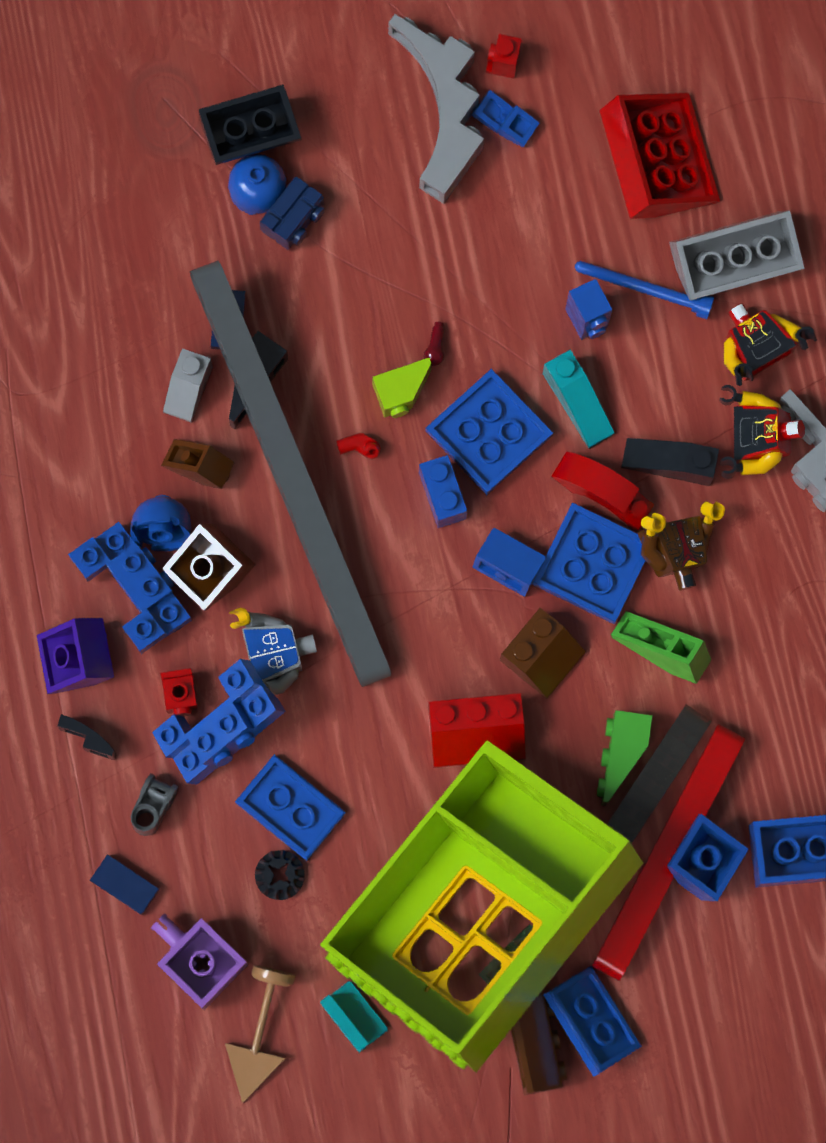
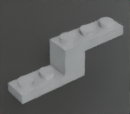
M790 389L780 398L778 403L782 410L790 413L791 421H803L805 435L802 439L807 444L815 446L793 466L791 470L792 478L798 487L809 491L814 497L812 500L820 511L825 512L826 428Z

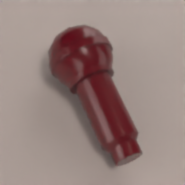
M439 321L435 322L434 327H432L430 345L423 355L424 359L430 358L431 366H437L444 360V353L441 347L444 329L443 323Z

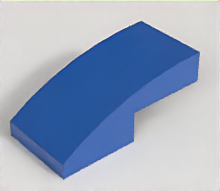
M491 90L486 92L471 116L497 134L521 147H524L540 124L517 105L512 107Z

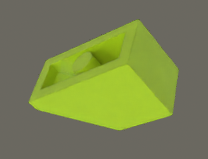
M430 358L372 377V385L384 418L392 416V418L402 417L409 413V409L413 408L431 372Z

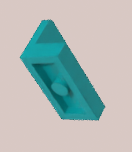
M351 981L346 982L333 994H329L320 1001L322 1007L358 1053L387 1031L386 1025Z

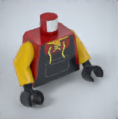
M740 304L728 313L736 326L729 330L724 342V364L735 376L736 385L741 386L742 378L745 381L748 379L753 381V376L792 354L797 346L796 342H799L802 350L808 349L806 340L812 339L816 342L817 338L811 327H800L776 314H769L766 310H762L751 317L744 304Z
M731 385L721 387V390L730 391L733 395L731 399L720 398L719 401L723 405H731L734 401L739 403V405L734 406V458L724 457L720 461L721 466L730 465L733 469L722 471V477L730 479L735 476L736 472H740L741 475L767 473L781 461V458L791 454V439L804 437L805 426L803 421H791L790 413L782 410L778 402L765 395L747 391L737 393L736 389Z

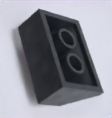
M284 84L198 109L200 123L216 165L301 140Z

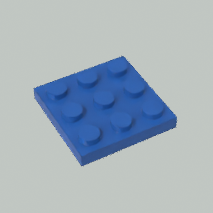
M492 369L425 428V431L486 495L553 436V432Z
M572 503L532 585L615 624L645 563L641 556L642 543L637 533Z

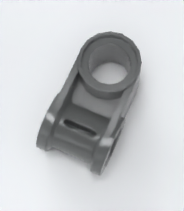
M149 774L130 816L132 826L139 835L151 836L156 833L177 795L178 785L170 786L155 779L154 774ZM143 813H149L154 817L153 823L148 827H142L137 824L138 817Z

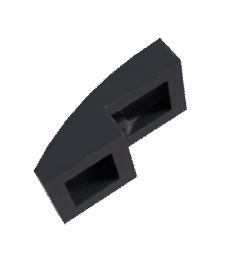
M61 714L57 724L60 731L85 738L83 748L86 752L115 761L117 754L98 733L83 723Z

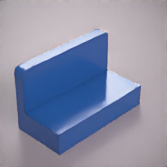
M493 528L477 553L472 568L525 597L546 557L500 530Z

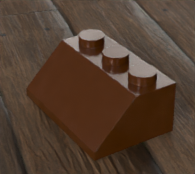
M540 993L511 1029L524 1096L562 1088V1081L567 1080L564 1062H558L556 1050L561 1049L557 1030L551 1031L549 1018H554V1012L545 1000L544 993Z

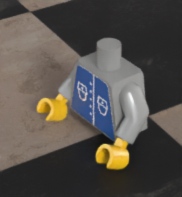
M244 608L230 611L229 614H235L239 618V622L230 624L232 629L242 626L247 627L242 628L248 657L260 678L274 695L284 693L298 679L299 672L302 671L299 656L317 652L313 635L295 639L292 625H287L282 619L262 613L248 612Z

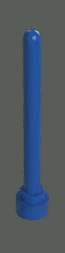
M578 261L575 264V270L579 273L691 308V312L696 313L697 317L706 320L709 317L715 298L708 295L689 300L687 294L587 262Z

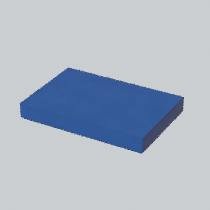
M275 754L235 801L239 807L305 861H308L346 814L345 811Z
M592 966L543 995L593 1077L642 1047Z

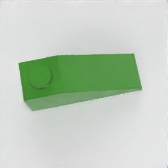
M627 611L611 634L613 639L666 672L695 684L698 683L711 662V657L704 640Z

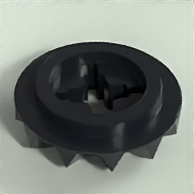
M285 850L270 851L259 860L255 869L257 887L265 896L274 900H285L293 897L301 889L304 882L305 873L302 863L296 855ZM288 864L285 875L291 883L279 880L271 886L274 874L269 867L280 870Z

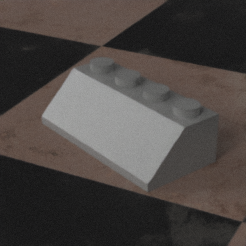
M790 211L775 212L669 242L677 274L689 300L805 269Z

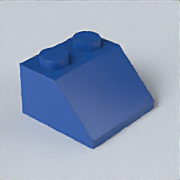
M698 814L667 867L677 883L702 901H718L749 849L704 815Z

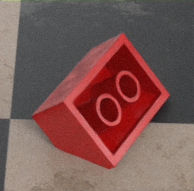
M521 693L428 702L434 768L467 765L487 740L515 760L526 759Z

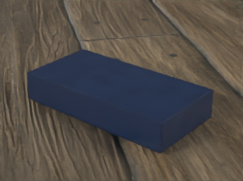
M108 854L90 879L92 883L140 915H143L159 891V888Z

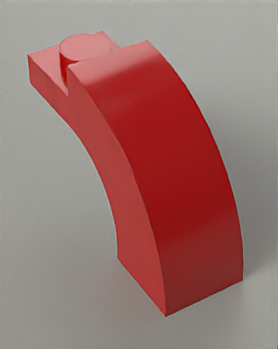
M566 452L551 476L571 493L585 496L604 506L632 529L639 530L641 528V520L648 516L654 506L652 502L638 492L639 488L610 468L576 453Z

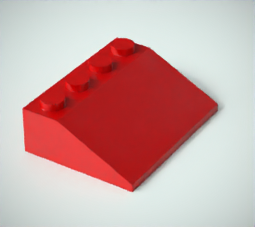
M689 93L617 95L599 110L630 219L655 218L716 204L720 201Z

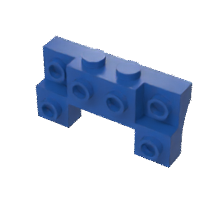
M117 522L97 538H90L68 554L87 582L108 568L109 572L139 610L140 614L122 626V628L141 654L192 621L189 614L172 593L170 588L174 584L164 571L160 574L152 565L156 562L153 555L146 547L141 550L120 522Z
M239 659L218 677L229 698L192 729L184 716L173 714L152 732L165 757L173 758L187 784L197 785L215 769L228 764L233 759L232 755L238 750L251 745L260 732L286 712L279 699L262 681L250 660Z

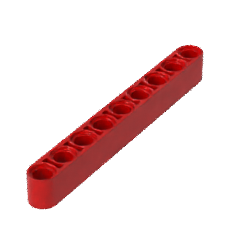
M720 724L716 726L598 952L592 967L618 981L621 980L674 879L667 865L698 814L706 817L746 738Z

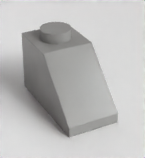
M182 348L171 376L163 413L192 422L213 369L211 358Z

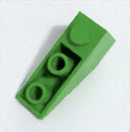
M615 710L613 718H607L605 736L610 737L609 749L603 748L601 766L606 767L605 779L599 778L597 797H602V806L607 805L649 745L652 715Z

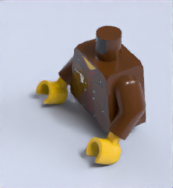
M705 502L701 505V513L705 516L702 519L700 516L666 522L663 515L653 513L652 518L646 516L641 520V526L645 528L638 532L642 543V558L653 568L656 576L664 577L674 574L679 591L695 587L696 583L692 570L707 563L709 542L715 526L713 520H720L725 513L724 505L718 502L714 504Z

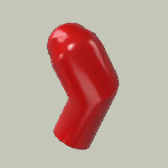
M357 433L336 440L340 455L355 450L369 459H375L380 454V444L364 433Z

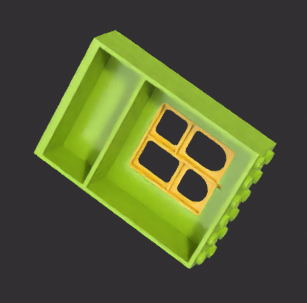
M487 740L320 946L328 953L325 959L335 966V969L343 976L354 981L367 995L373 996L391 1014H396L414 1032H419L426 1038L425 1040L438 1051H443L462 1070L468 1066L477 1073L642 866L643 861L629 840ZM467 879H474L495 895V899L466 935H459L439 919V914ZM506 907H512L533 923L531 932L513 952H508L486 934L487 929ZM426 930H433L453 945V952L437 970L431 972H422L416 969L411 961V950ZM475 946H480L501 962V969L479 996L470 1001H459L453 998L449 992V978L470 950Z

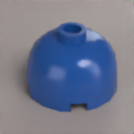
M262 154L243 157L234 165L229 174L228 190L231 200L239 210L249 215L267 213L287 188V179L282 167L275 159Z
M158 495L140 503L131 520V539L141 547L143 542L150 544L153 551L178 550L192 533L188 510L182 503L167 495Z

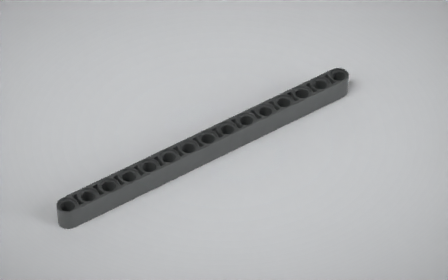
M218 260L191 270L189 272L194 288L358 681L362 687L390 677L391 671L224 270Z

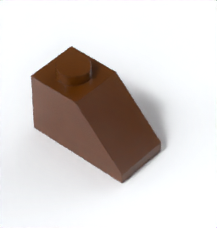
M174 439L161 466L201 485L222 489L230 476V471L235 462L210 445Z

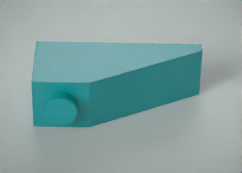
M568 350L545 363L542 374L588 449L614 435L615 432L585 372L572 351Z

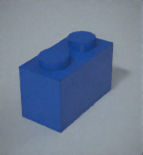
M597 279L569 291L565 310L581 340L588 336L590 339H594L606 332L605 328H608L612 308Z
M446 455L419 464V476L437 528L466 520L467 508L449 456Z

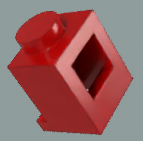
M499 34L497 43H491L486 73L514 79L522 38Z
M191 668L160 673L168 714L188 716L192 714V710L198 709ZM181 687L185 690V694L179 698L173 695L174 690Z

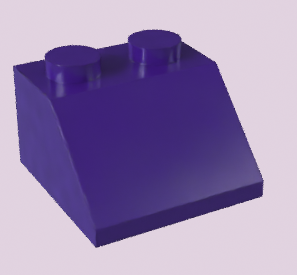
M74 618L36 635L47 694L94 686L114 678L103 618Z

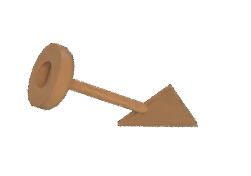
M253 965V978L266 982L267 987L252 1049L225 1043L242 1103L286 1059L260 1052L259 1049L275 985L292 986L295 980V975L292 973Z

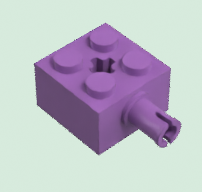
M164 914L159 920L167 927V930L157 921L151 929L162 937L171 948L157 965L205 1010L248 964L202 918L188 932L184 933ZM198 958L202 960L210 958L208 962L210 968L208 971L203 969L199 972L196 971L198 968L196 960Z

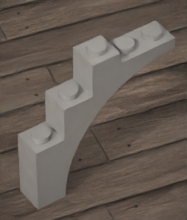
M394 14L388 23V34L401 43L421 65L432 86L438 106V139L428 166L420 177L419 188L444 204L483 150L484 138L482 134L470 125L464 126L479 104V94L469 83H460L474 63L475 51L466 41L462 39L456 40L451 36L443 45L436 35L424 33L418 29L411 19L407 17L402 19Z

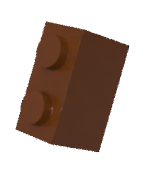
M199 524L162 570L206 611L235 589L256 564L214 524Z
M539 608L501 653L500 661L547 699L586 651L564 626L542 608Z

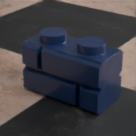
M295 177L259 222L260 230L287 250L293 244L298 246L307 234L306 227L311 221L316 223L325 212L323 195L314 188L309 187L300 178Z

